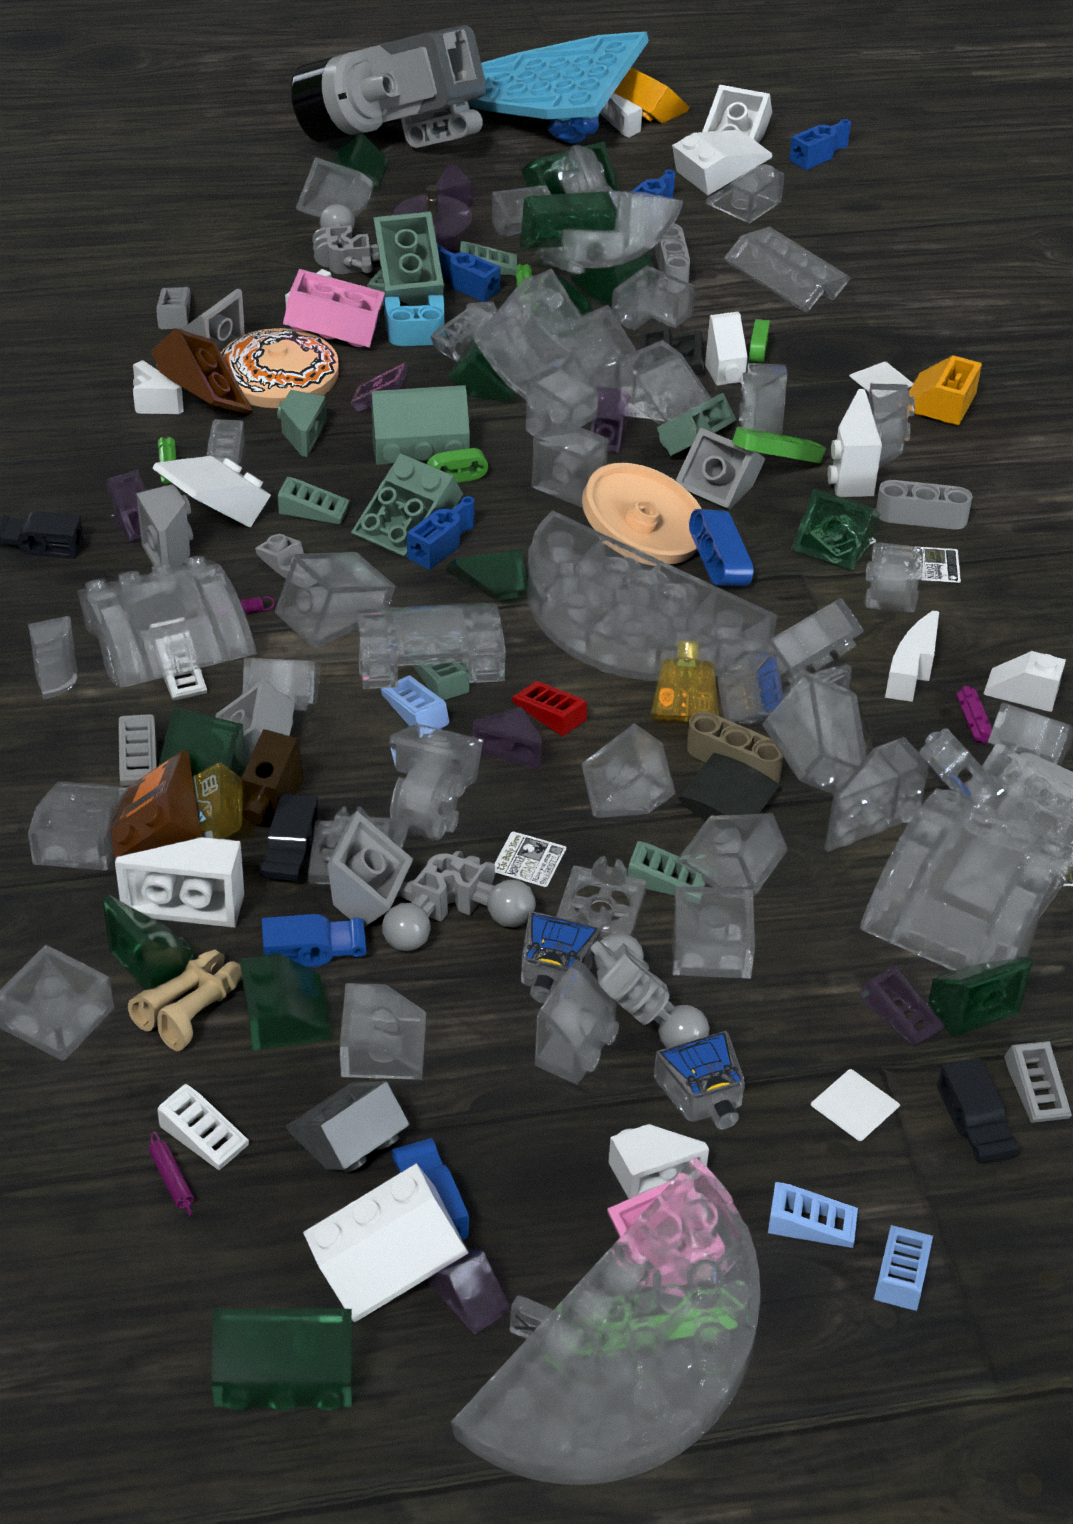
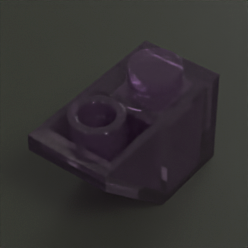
M597 387L588 445L589 449L620 452L630 402L628 390Z

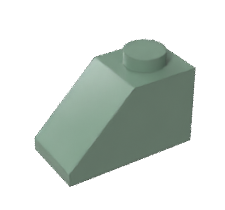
M290 390L285 400L279 403L277 417L281 420L282 433L301 456L308 457L327 422L326 396Z

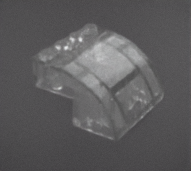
M592 190L590 224L539 222L538 245L535 257L542 258L543 264L559 267V269L572 273H585V268H606L625 264L652 249L667 234L682 209L683 200L648 192Z
M552 269L530 278H524L474 339L489 364L512 390L541 409L574 419L592 418L638 355V352L609 305L580 315Z
M195 556L185 559V565L172 568L171 563L160 564L151 567L152 573L139 576L138 571L126 572L118 575L119 581L106 583L105 579L92 580L85 583V589L77 590L86 629L99 639L109 680L122 688L257 654L252 633L238 595L227 574L219 564L209 559L205 560L204 556Z
M495 602L360 608L355 610L359 675H362L363 689L398 687V666L462 662V666L465 670H468L469 683L505 681L506 649L500 614Z
M936 788L916 812L897 842L875 886L859 929L1002 992L1027 957L1041 915L1065 883L1073 858V844L1066 842L1060 835L1046 834L1034 829L1024 820L1010 819L998 814L990 806L984 804L977 805L962 799L954 791Z

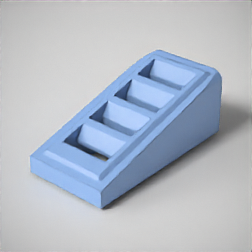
M409 675L381 688L382 696L412 730L421 737L449 724L446 702Z
M775 1182L768 1233L853 1248L858 1208L790 1184ZM785 1209L793 1210V1213L787 1212ZM802 1212L810 1213V1218L802 1217ZM819 1215L827 1216L826 1225L818 1222ZM836 1218L844 1219L843 1231L834 1228Z
M891 1225L874 1300L917 1311L933 1239L932 1235ZM896 1240H897V1241H901V1242H905V1243H909V1244H913V1245H917V1246H921L922 1248L919 1249V1248L907 1246V1245H904V1244L896 1243ZM894 1251L913 1255L919 1257V1260L904 1257L893 1253ZM891 1262L917 1269V1271H912L909 1269L891 1265ZM892 1274L914 1280V1283L889 1277L888 1275Z

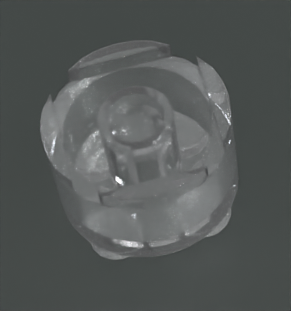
M874 543L872 561H868L866 568V581L872 582L871 589L868 588L866 594V608L905 613L915 612L920 593L917 588L919 580L922 579L923 551L921 547Z
M416 757L411 758L404 766L410 769L406 779L399 777L393 792L390 817L397 819V822L393 823L392 827L438 841L446 831L453 833L456 829L459 812L455 811L458 798L462 797L466 789L467 777L460 775L457 769Z

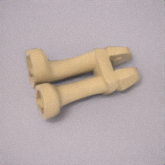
M215 949L199 955L196 960H190L186 970L181 975L156 988L144 990L130 999L128 1003L130 1017L144 1031H151L158 1026L160 1037L164 1043L175 1051H181L190 1043L193 1037L191 1019L204 1007L215 1001H222L231 990L235 989L244 975V968L235 961H230L223 966L225 957ZM190 989H195V991H193L192 993L188 994L179 1001L173 1003L177 998H179L181 995H183Z

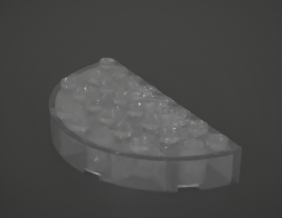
M553 510L542 520L534 533L533 542L528 550L527 597L532 615L548 638L569 655L605 673H612L632 679L670 682L672 678H669L670 666H672L671 676L679 678L671 682H682L676 666L696 667L690 681L694 680L693 678H701L699 667H701L702 679L739 669L762 656L773 646L777 615ZM680 644H695V658H681Z
M694 1157L458 1413L451 1421L456 1440L491 1464L516 1475L557 1484L589 1485L621 1480L658 1467L689 1448L717 1422L733 1400L751 1361L759 1316L760 1273L756 1251L746 1223L743 1222L738 1210L734 1206L733 1199L727 1189L704 1164Z

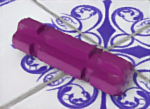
M964 686L961 691L957 692V700L973 739L980 741L981 744H985L988 742V739L993 738V729L982 703L979 701L976 689Z

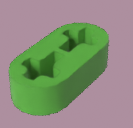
M755 319L749 362L764 363L770 320Z
M477 448L438 453L433 455L427 462V465L438 470L445 466L443 472L454 476L457 483L480 479L488 471V462L483 452Z

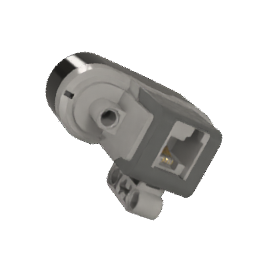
M467 25L427 32L307 63L297 68L291 81V100L296 119L303 132L311 140L318 143L377 130L383 122L401 118L408 144L414 148H419L475 134L481 130L483 124L482 117L478 111L469 109L468 101L478 99L485 94L486 81L474 32ZM448 111L449 113H451L448 115L436 117L439 112Z

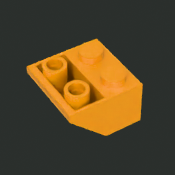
M951 356L920 372L901 404V409L915 415H923L938 419L944 423L959 425L977 393L982 363Z

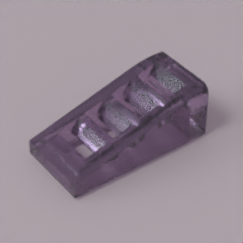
M896 966L867 981L859 993L861 999L913 1046L918 1045L945 1027L939 1017ZM888 990L892 995L888 996L885 991ZM898 1000L903 1004L900 1007H897L895 1004ZM910 1010L914 1015L907 1019L904 1013ZM919 1021L927 1025L919 1031L913 1026Z

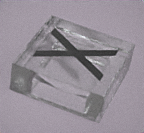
M517 1295L511 1306L510 1332L550 1349L557 1337L558 1312L526 1297Z

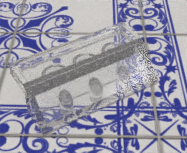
M771 227L741 235L724 257L730 265L806 314L821 295L833 301L851 279L847 274Z

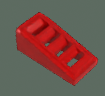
M535 681L512 697L514 704L560 736H564L587 720L586 701L539 681Z

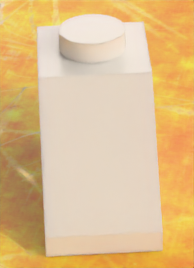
M739 312L710 315L705 366L716 386L745 382L747 351Z
M1034 651L1028 652L992 668L984 695L1052 712L1066 660L1049 654Z
M647 1124L636 1129H625L610 1138L608 1163L627 1197L630 1199L685 1174L689 1180L705 1175L709 1148L705 1142Z

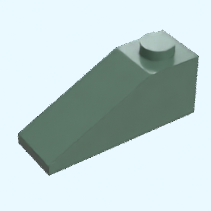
M721 393L657 427L661 444L668 450L671 456L692 446L700 427L715 433L734 422L736 418L724 393Z

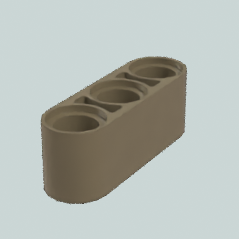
M698 712L691 716L687 737V751L690 755L704 762H707L713 753L725 755L757 769L779 783L785 753L784 747L779 742L710 712Z

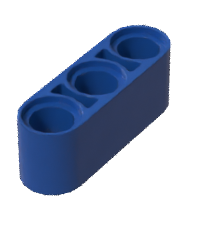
M695 509L690 516L689 530L712 583L718 586H748L753 577L752 561L729 512Z

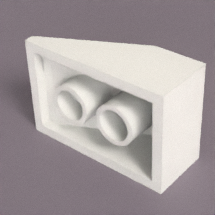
M719 85L703 132L741 130L759 143L766 132L772 115L770 94Z
M741 130L697 132L672 145L676 171L707 195L772 158L770 151Z
M858 389L838 427L837 440H832L831 455L834 462L833 466L828 467V483L834 486L836 497L874 496L882 444L865 389Z
M213 456L157 462L152 468L194 499L250 528L271 496L260 488L263 484L261 480L248 472L244 476L240 474L242 467L227 457L223 462Z
M201 837L116 858L115 867L123 916L236 927L245 894L240 841Z

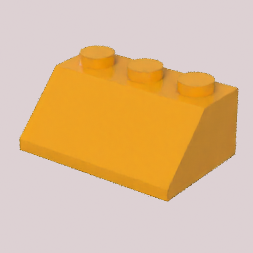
M632 67L614 91L620 97L641 107L642 118L650 123L654 119L663 124L688 112L690 108L667 85Z

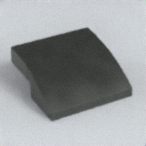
M666 326L642 331V371L676 376L704 373L703 337L701 330L672 335L670 327Z
M713 753L678 800L706 822L713 814L742 837L780 785L762 772L743 762L725 755Z

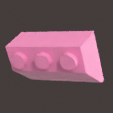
M299 269L289 293L283 324L289 325L296 331L307 330L318 333L326 339H341L355 347H370L385 292Z

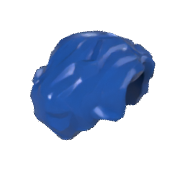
M599 115L592 119H583V117L571 118L566 121L549 119L551 124L548 125V131L559 141L570 144L580 143L589 134L593 135L597 131Z

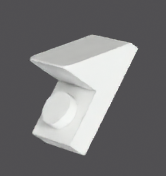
M143 360L133 365V396L137 413L180 414L184 412L182 387L162 375L157 369Z

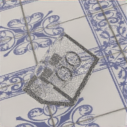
M839 598L767 641L739 669L749 677H752L754 673L758 675L775 654L781 686L788 681L794 686L809 675L807 670L811 667L818 671L833 661L832 654L837 652L841 657L856 647L857 644L854 640L864 630L842 598Z

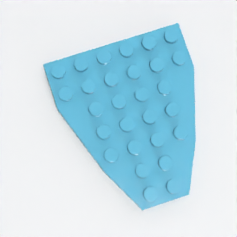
M647 31L597 35L527 50L483 62L481 64L486 81V92L482 97L468 101L469 107L484 111L542 119H558L560 121L583 117V119L595 118L649 42Z

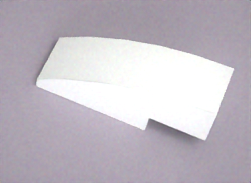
M931 611L921 618L899 643L893 656L885 698L913 702L917 679L929 681L935 652L939 611Z

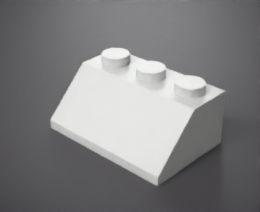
M417 1163L303 1232L319 1268L354 1322H357L468 1254L434 1184Z

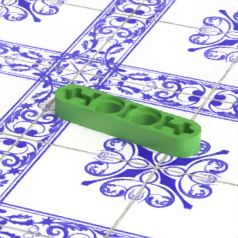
M743 427L736 428L732 439L734 445L749 451L815 463L822 462L826 451L825 446L807 439Z

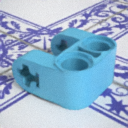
M428 295V305L400 306L399 296L384 297L385 326L390 343L396 346L436 345L444 340L443 295Z

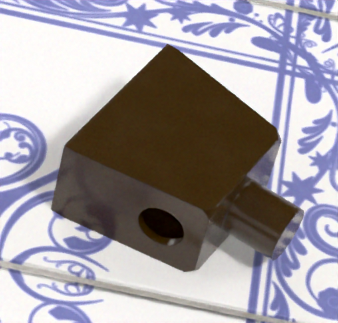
M266 729L262 730L241 781L246 802L242 815L249 822L260 824L265 815L274 817L281 793L296 794L302 785L304 776L298 738Z

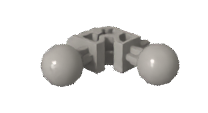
M332 204L322 211L319 222L321 228L314 233L312 239L315 261L323 267H329L336 274L370 273L372 271L371 261H380L378 245H369L368 234H358L352 238L355 218L351 209L343 204Z
M456 851L453 855L446 853L438 854L429 859L426 867L415 880L402 882L397 896L412 902L400 903L386 912L382 923V933L387 943L398 951H413L422 946L428 939L431 930L429 918L442 922L448 914V903L455 902L459 912L471 915L479 903L486 905L495 922L503 927L516 928L531 919L536 907L535 897L531 888L520 880H505L493 886L495 865L492 862H485L480 865L478 857L468 856L464 859L462 851Z
M611 933L601 939V941L597 940L590 947V950L595 954L594 960L598 969V983L602 989L641 1024L646 1025L654 1019L659 1024L660 1040L667 1049L708 1037L710 1028L708 1020L702 1011L690 1005L674 1006L668 1001L670 994L667 985L656 975L648 971L649 965L643 960V949L636 938L626 933Z

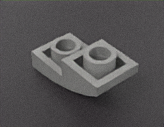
M279 533L270 536L266 542L255 548L256 554L273 570L303 588L328 573L324 560L303 553L301 541Z

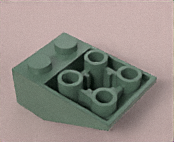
M400 453L351 533L356 537L406 558L407 532L439 509L452 510L458 504L463 493L454 476Z

